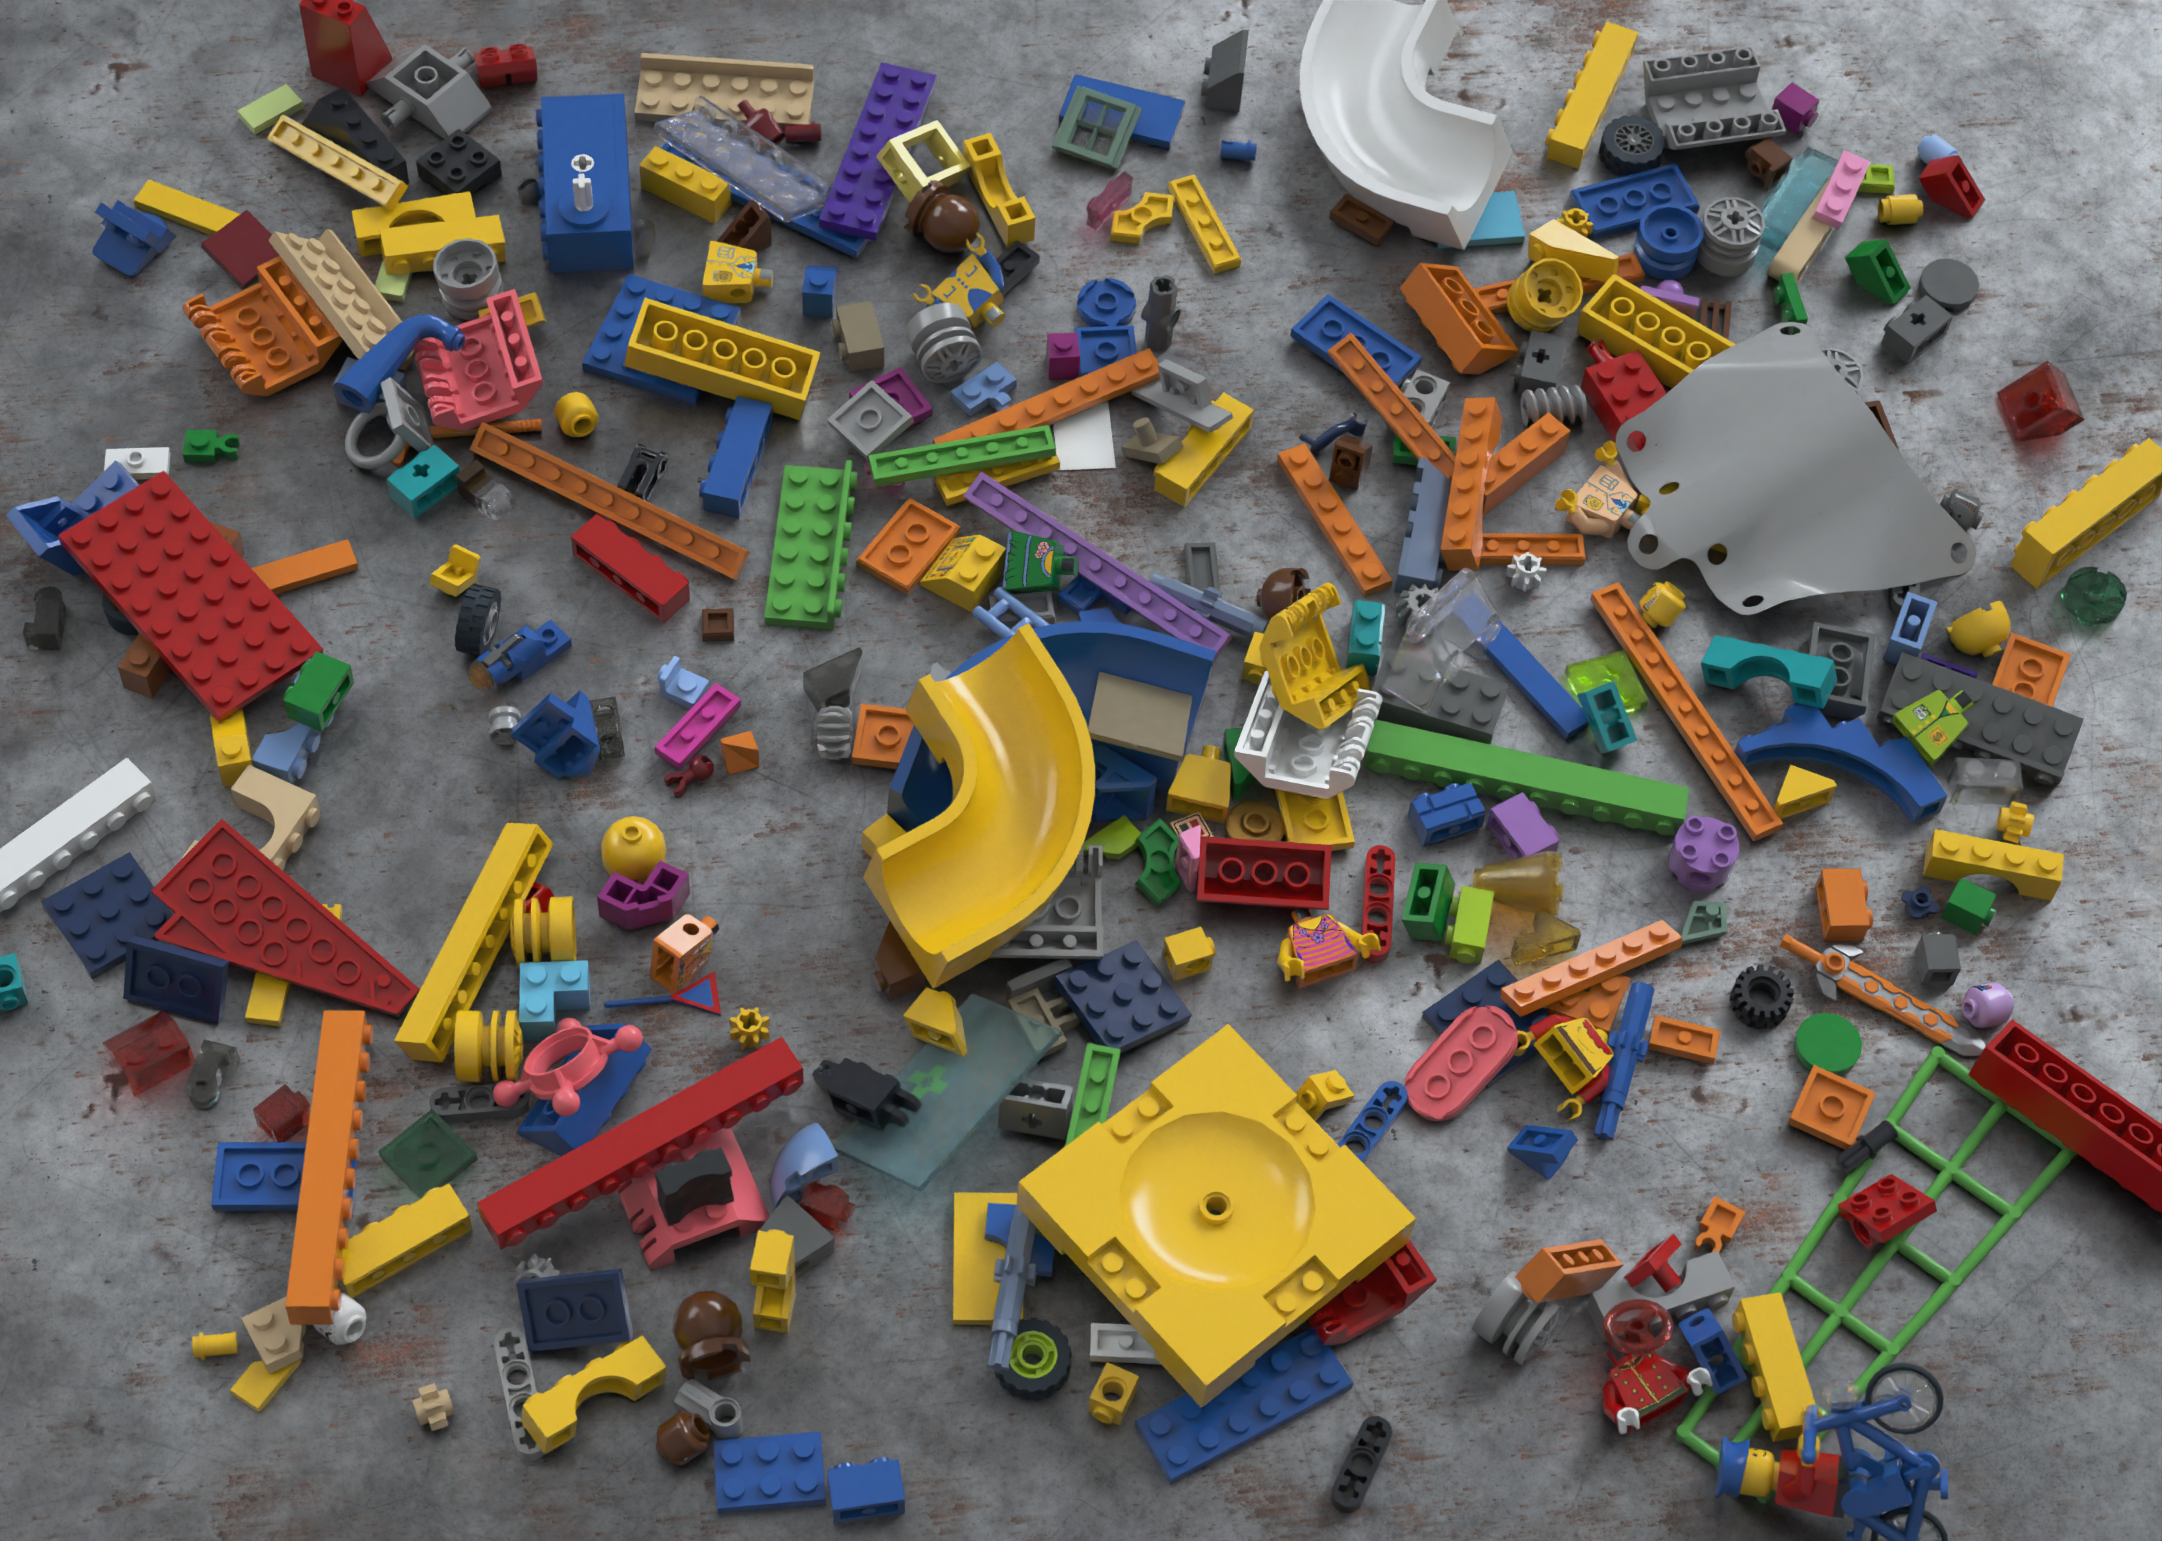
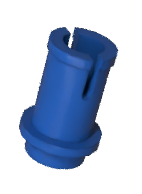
M1222 140L1220 159L1246 160V163L1255 161L1257 143H1251V140H1248L1247 143Z

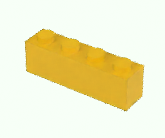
M499 215L379 229L380 249L386 275L394 273L403 275L409 271L411 273L434 271L433 262L437 253L445 245L467 238L483 241L492 248L497 262L505 261V239Z
M1224 392L1216 402L1212 400L1211 403L1232 413L1233 419L1213 432H1207L1191 424L1187 436L1181 441L1184 447L1163 464L1158 463L1154 470V490L1183 507H1186L1252 428L1254 409Z
M448 1183L441 1188L435 1187L429 1190L420 1200L411 1205L400 1206L388 1218L380 1222L368 1224L362 1229L361 1233L349 1239L348 1249H342L341 1258L345 1259L344 1280H338L346 1295L353 1298L473 1230L470 1215L450 1184Z
M1779 1292L1742 1298L1732 1314V1322L1735 1332L1740 1333L1742 1337L1744 1363L1751 1367L1753 1393L1756 1398L1760 1397L1763 1426L1766 1431L1770 1430L1773 1442L1799 1438L1801 1428H1803L1800 1418L1802 1408L1804 1406L1807 1408L1809 1405L1816 1406L1782 1294Z

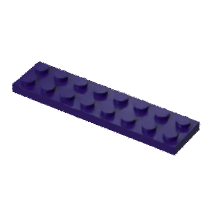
M881 62L820 215L819 228L876 241L897 187L876 156L889 140L920 127L936 85L937 75ZM912 146L906 148L909 153L911 151Z

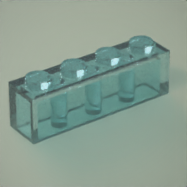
M1809 146L1801 156L1798 154L1795 156L1789 169L1790 173L1782 175L1777 185V192L1769 194L1764 204L1765 209L1763 212L1761 211L1765 219V229L1760 244L1776 252L1780 250L1830 176L1832 177L1839 162L1838 160Z

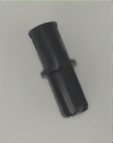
M1883 1120L1881 1124L1866 1135L1857 1136L1856 1142L1836 1157L1838 1168L1844 1173H1849L1868 1158L1874 1159L1877 1157V1151L1893 1139L1898 1138L1895 1127L1889 1121Z

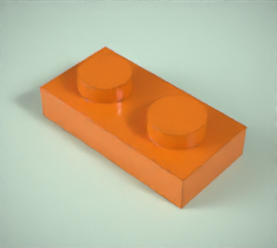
M1655 1014L1648 1049L1713 1065L1721 1030Z

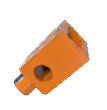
M685 914L658 935L653 941L650 978L672 994L682 990L709 960L713 936L719 931L718 923L710 916H705L699 921L693 916Z

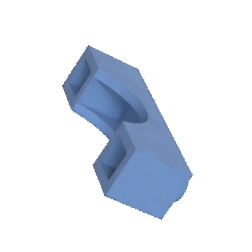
M299 672L297 678L295 679L294 684H295L296 681L298 680L299 675H300V672ZM334 715L332 716L326 727L330 726ZM298 723L287 731L265 734L251 759L252 765L294 785L296 779H300L303 776L310 753H314L318 749L322 732Z

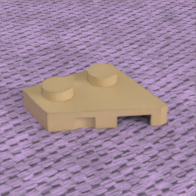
M286 1297L241 1318L269 1374L303 1358L304 1343L302 1338L306 1333V1325H290L285 1307Z

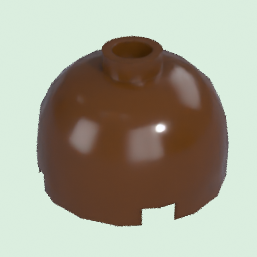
M1278 569L1272 572L1264 581L1262 588L1258 589L1257 605L1261 607L1262 613L1268 621L1311 592V589L1305 588L1304 579L1310 580L1305 569Z

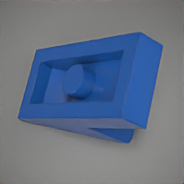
M1525 1125L1507 1147V1150L1544 1178L1550 1179L1565 1162L1570 1150L1577 1143L1578 1139L1572 1130Z

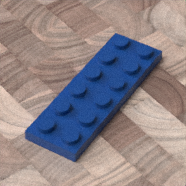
M1311 1328L1265 1352L1256 1359L1255 1365L1202 1408L1187 1393L1135 1420L1137 1431L1170 1485L1352 1389L1353 1382L1331 1347L1322 1343L1316 1334L1317 1329Z

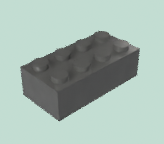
M1387 648L1372 690L1379 693L1383 699L1377 719L1375 720L1491 745L1505 703L1509 684Z

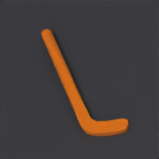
M541 419L487 423L506 433L542 431ZM441 426L429 427L432 438L474 436L477 434L480 426L466 431ZM408 442L401 453L391 461V464L396 467H402L411 446Z

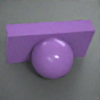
M1665 280L1657 288L1641 285V290L1689 318L1695 319L1700 298L1684 295L1683 287L1678 282Z

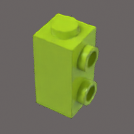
M1462 886L1459 898L1452 897L1449 916L1455 917L1454 926H1447L1444 944L1450 945L1448 958L1457 959L1462 963L1474 962L1481 964L1486 946L1494 896L1493 891Z

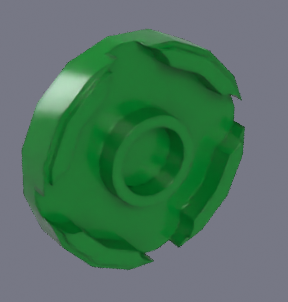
M1820 1013L1814 1014L1802 1022L1796 1032L1794 1049L1797 1058L1810 1071L1813 1065H1816L1840 1076L1853 1069L1861 1055L1862 1040L1859 1031L1850 1021L1840 1015Z

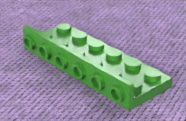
M846 460L845 470L785 465L765 609V625L834 630L835 618H841L842 599H838V592H844L846 574L841 573V567L848 565L849 548H844V543L851 540L852 522H847L848 515H854L855 497H850L851 490H857L858 472H852L851 460Z

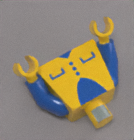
M976 233L980 238V245L973 248L967 239L966 245L970 250L977 252V258L972 253L933 292L928 285L920 284L919 286L926 292L925 298L921 299L915 293H912V298L918 303L925 302L927 304L926 308L939 303H954L961 306L972 327H977L984 320L992 327H997L1005 319V314L998 308L1004 301V297L1001 294L1004 288L1002 270L991 251L984 248V238Z

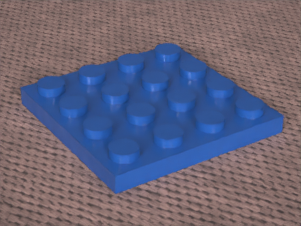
M628 274L582 362L583 370L696 405L703 390L624 366L627 347L643 300L648 298L731 325H736L741 315L740 308Z

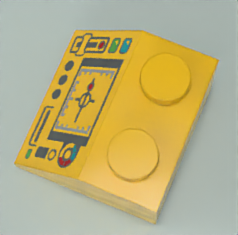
M980 534L953 538L921 579L920 586L973 612L1003 574L1007 548Z

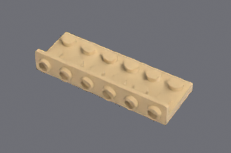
M657 53L641 54V72L635 106L636 121L681 124L686 118L699 125L742 128L747 118L737 106L741 101L747 100L756 112L766 108L783 131H785L786 124H810L814 91L813 65Z
M326 229L319 240L314 238L305 239L293 233L284 234L276 231L268 240L358 360L402 322L332 230ZM412 350L399 369L406 370L418 352Z

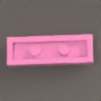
M1844 150L1812 218L1839 230L1871 162Z

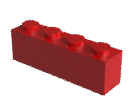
M596 514L571 536L574 556L663 623L668 621L690 601L688 579L681 572H674L666 566L661 557L646 551L634 537L629 538L622 533L613 521H606Z

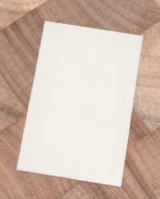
M1108 401L1053 424L1056 455L1060 460V469L1058 471L1116 468Z

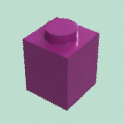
M1791 82L1775 97L1772 110L1778 109L1784 126L1798 134L1805 127H1811L1818 117L1816 110L1820 100Z
M1077 332L1047 334L1046 361L1048 380L1079 378L1080 352Z

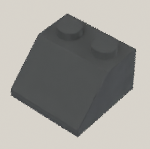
M1243 29L1213 45L1211 58H1205L1204 74L1209 75V79L1203 78L1201 96H1207L1205 108L1240 112L1249 30Z

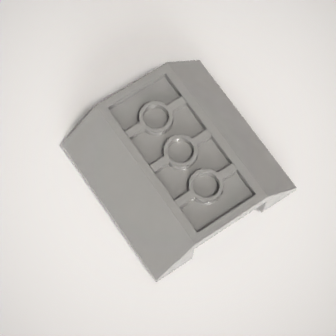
M1752 45L1643 60L1646 106L1652 121L1663 131L1662 134L1666 139L1665 148L1678 150L1786 134V129L1778 109L1767 110L1757 85L1761 66Z

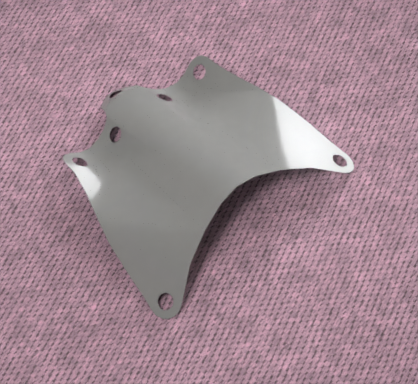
M1784 322L1773 325L1761 333L1706 360L1647 410L1626 421L1616 434L1617 450L1631 481L1651 501L1649 509L1640 517L1629 533L1628 550L1633 559L1640 566L1655 570L1666 567L1680 558L1694 561L1716 598L1738 614H1757L1782 602L1813 595L1882 590L1943 577L1962 575L1967 573L1975 562L1976 549L1970 536L1935 500L1889 438L1872 411L1823 353L1812 329L1803 323ZM1784 327H1797L1801 332L1795 335H1785L1780 332V329ZM1634 431H1640L1646 437L1644 448L1638 452L1631 451L1627 446V438ZM1672 482L1679 483V488L1676 491L1666 495L1659 493V490L1664 485ZM1646 534H1653L1658 539V547L1652 554H1644L1639 549V542ZM1957 542L1964 544L1967 549V557L1963 563H1956L1951 557V548ZM1722 544L1727 549V558L1723 563L1714 565L1708 560V550L1712 545ZM1759 595L1764 598L1763 602L1753 607H1745L1743 605V601L1751 596Z

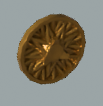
M1252 800L1240 802L1230 809L1225 819V831L1228 838L1281 842L1285 834L1281 814L1274 807L1264 802Z

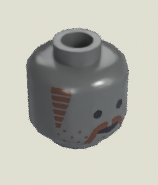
M1959 489L1954 490L1951 494L1946 492L1940 503L1966 533L1970 528L1976 530L1984 516V513L1979 511L1981 501Z

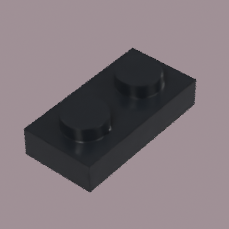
M1018 240L996 259L1002 270L1004 288L1001 294L1003 296L1040 262V255Z

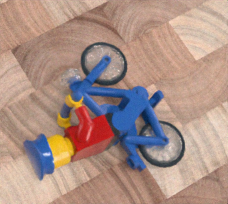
M1894 1363L1883 1367L1874 1374L1867 1385L1865 1400L1857 1403L1856 1399L1860 1395L1858 1386L1852 1384L1850 1380L1843 1378L1830 1381V1384L1823 1388V1396L1827 1399V1405L1831 1407V1412L1823 1416L1822 1410L1817 1406L1809 1405L1807 1408L1804 1406L1800 1415L1803 1428H1801L1798 1446L1795 1450H1782L1780 1462L1775 1461L1774 1455L1770 1451L1749 1448L1750 1439L1742 1442H1731L1724 1436L1720 1446L1715 1497L1719 1498L1727 1494L1737 1498L1739 1494L1765 1498L1769 1495L1770 1490L1776 1491L1775 1503L1778 1505L1827 1517L1844 1518L1845 1513L1853 1518L1854 1530L1847 1529V1541H1862V1533L1866 1527L1872 1530L1870 1541H1948L1947 1532L1943 1524L1936 1516L1924 1510L1928 1490H1940L1941 1499H1948V1469H1941L1940 1477H1936L1940 1471V1461L1934 1453L1929 1451L1916 1452L1867 1422L1874 1419L1884 1429L1897 1434H1916L1926 1430L1935 1423L1943 1409V1391L1938 1380L1932 1373L1921 1366L1911 1363ZM1850 1428L1885 1449L1884 1459L1878 1460L1866 1450L1855 1448ZM1829 1429L1836 1430L1842 1456L1820 1453L1818 1433Z

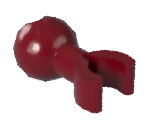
M698 755L690 761L689 769L683 773L668 774L664 778L665 785L669 787L674 783L680 784L673 790L675 798H680L685 794L687 785L694 780L704 781L709 779L713 774L714 764L707 756Z

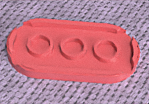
M1488 1005L1479 1008L1477 1006L1462 1012L1414 1063L1406 1075L1407 1101L1413 1111L1420 1117L1430 1121H1446L1459 1115L1513 1057L1518 1044V1033L1511 1017L1502 1009Z

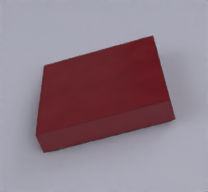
M245 210L202 242L201 248L242 290L259 278L258 266L280 256L268 241L272 234L248 210Z

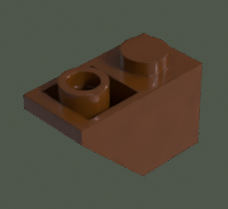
M1345 435L1337 439L1334 446L1329 481L1335 482L1342 487L1358 490L1369 467L1373 445Z

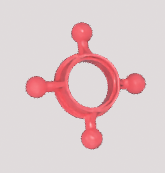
M564 1018L557 1024L555 1033L540 1042L530 1052L525 1060L521 1080L517 1082L503 1080L497 1083L493 1089V1099L501 1107H511L518 1102L521 1094L532 1090L533 1094L539 1099H552V1106L557 1114L571 1116L580 1107V1098L575 1091L588 1084L602 1071L609 1055L619 1050L634 1052L639 1049L643 1041L642 1033L633 1025H625L617 1031L615 1038L608 1040L593 1035L590 1029L581 1026L576 1019ZM577 1051H581L575 1058H573L565 1065L547 1072L554 1064H556L564 1057Z

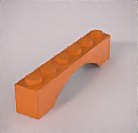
M1495 397L1465 398L1440 549L1448 571L1479 570L1483 546L1482 518L1485 481L1492 453L1499 444L1503 420Z

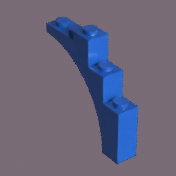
M1792 704L1785 710L1781 724H1773L1764 732L1755 736L1752 734L1744 736L1737 742L1734 751L1745 767L1760 762L1800 760L1834 766L1854 774L1886 794L1902 809L1913 824L1940 813L1948 796L1907 736L1896 741L1890 739L1878 746L1860 718L1850 722L1842 721L1832 728L1819 708L1809 705Z

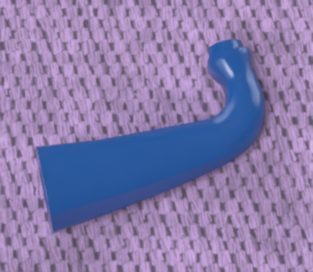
M421 314L410 317L398 324L360 358L334 384V390L346 404L358 411L370 414L383 393L380 383L390 377L393 378L420 340L436 338L443 343L447 351L452 352L454 350L458 352L463 347L466 336L462 334L460 328L452 326L438 316Z

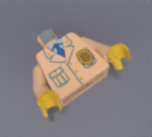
M1613 441L1605 442L1603 447L1596 449L1594 454L1598 461L1606 463L1605 467L1600 465L1577 494L1572 489H1567L1560 493L1562 498L1556 500V509L1561 512L1567 510L1566 521L1574 524L1582 534L1613 538L1622 526L1631 530L1641 517V515L1634 512L1638 495L1626 477L1619 461L1614 460L1618 450Z

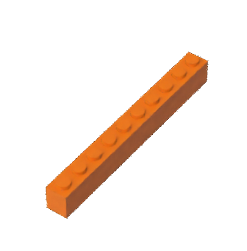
M323 1011L285 1304L290 1325H333L335 1311L341 1310L342 1294L341 1289H337L338 1280H344L345 1259L341 1258L342 1249H348L349 1230L345 1228V1221L352 1218V1198H348L349 1189H355L356 1170L352 1168L353 1160L359 1159L360 1144L359 1139L355 1138L356 1130L361 1131L363 1127V1111L359 1110L360 1102H365L367 1089L366 1081H362L363 1073H369L370 1055L369 1052H366V1047L373 1043V1025L367 1024L365 1011Z

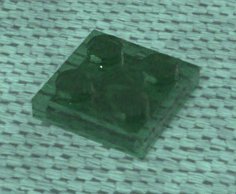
M433 1109L378 1151L380 1158L420 1199L429 1190L435 1187L441 1188L451 1182L478 1160L477 1154Z

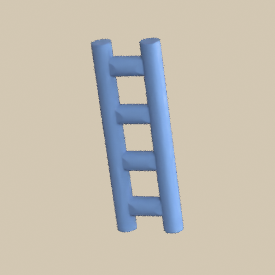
M998 587L995 590L993 597L998 602L991 609L986 611L981 606H977L972 612L973 617L1002 639L1014 635L1018 628L1028 623L1033 628L1050 625L1002 587ZM1008 609L1022 618L1012 629H1009L998 620Z

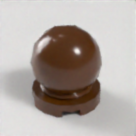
M929 181L928 185L930 187L924 193L919 190L910 202L905 213L909 223L904 226V229L915 237L924 235L925 240L932 247L946 254L958 253L967 249L966 239L971 245L977 239L976 233L979 232L980 228L976 209L965 198L955 194L949 195V189L939 181Z
M697 1291L682 1301L673 1319V1333L679 1348L683 1351L678 1358L682 1377L691 1380L695 1378L694 1375H708V1380L713 1381L740 1372L742 1370L741 1363L744 1361L750 1362L751 1358L747 1342L740 1339L743 1333V1320L736 1303L727 1295L715 1291Z

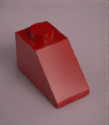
M1959 155L1930 160L1918 178L1933 202L1968 219L1975 216L1985 201L1984 196Z

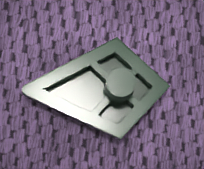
M1693 901L1681 934L1682 944L1726 935V903Z

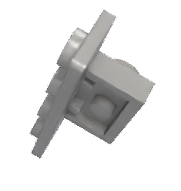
M1167 359L1158 364L1160 379L1131 391L1133 396L1207 432H1213L1233 419L1232 413L1211 403L1210 386L1207 378Z

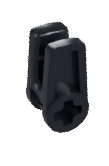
M638 443L632 452L630 461L617 487L630 493L636 487L635 484L638 478L643 476L640 483H637L635 494L637 497L647 501L667 469L669 454L663 451L656 453L648 450L646 445Z

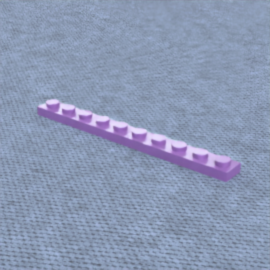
M980 472L963 497L966 501L1010 530L1055 540L1064 546V556L1078 557V575L1172 637L1216 650L1214 662L1232 639L1230 634L985 473Z

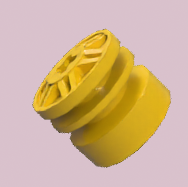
M1556 258L1542 259L1530 266L1509 288L1506 299L1508 311L1514 322L1524 330L1548 332L1562 323L1580 305L1583 296L1582 281L1576 270L1567 262Z
M573 896L550 897L548 912L541 913L537 898H532L531 913H526L524 898L515 899L514 910L510 920L511 948L515 955L518 969H520V963L528 962V953H533V962H542L543 953H550L551 962L576 961V923Z
M499 1010L493 1011L490 1026H484L481 1011H457L454 1035L457 1082H481L484 1067H490L493 1081L500 1082L502 1066H505L507 1080L517 1082L519 1068L523 1059V1033L516 1010H507L505 1026H502Z

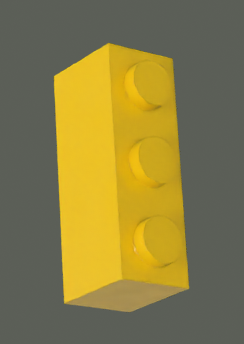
M657 146L639 164L642 189L705 220L716 224L731 206L729 181Z

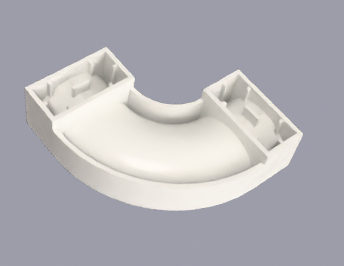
M1323 0L1308 31L1302 52L1300 94L1308 127L1330 170L1340 184L1355 199L1390 217L1396 223L1409 227L1413 236L1465 250L1513 151L1497 115L1446 102L1425 91L1427 75H1436L1459 29L1447 0H1426L1423 5L1405 4L1395 0Z

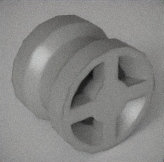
M500 706L492 709L488 714L489 723L492 725L489 730L490 740L499 745H510L518 742L510 735L513 727L521 720L520 711L510 706Z

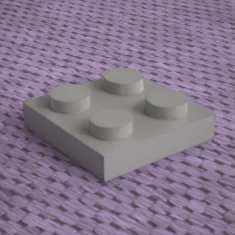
M873 380L827 419L829 426L867 461L868 455L879 454L914 423L912 416Z

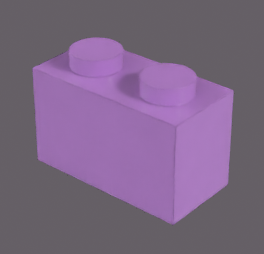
M1523 792L1491 808L1487 826L1522 873L1555 857L1560 841L1555 828L1548 825L1541 817L1538 806L1533 801H1529Z

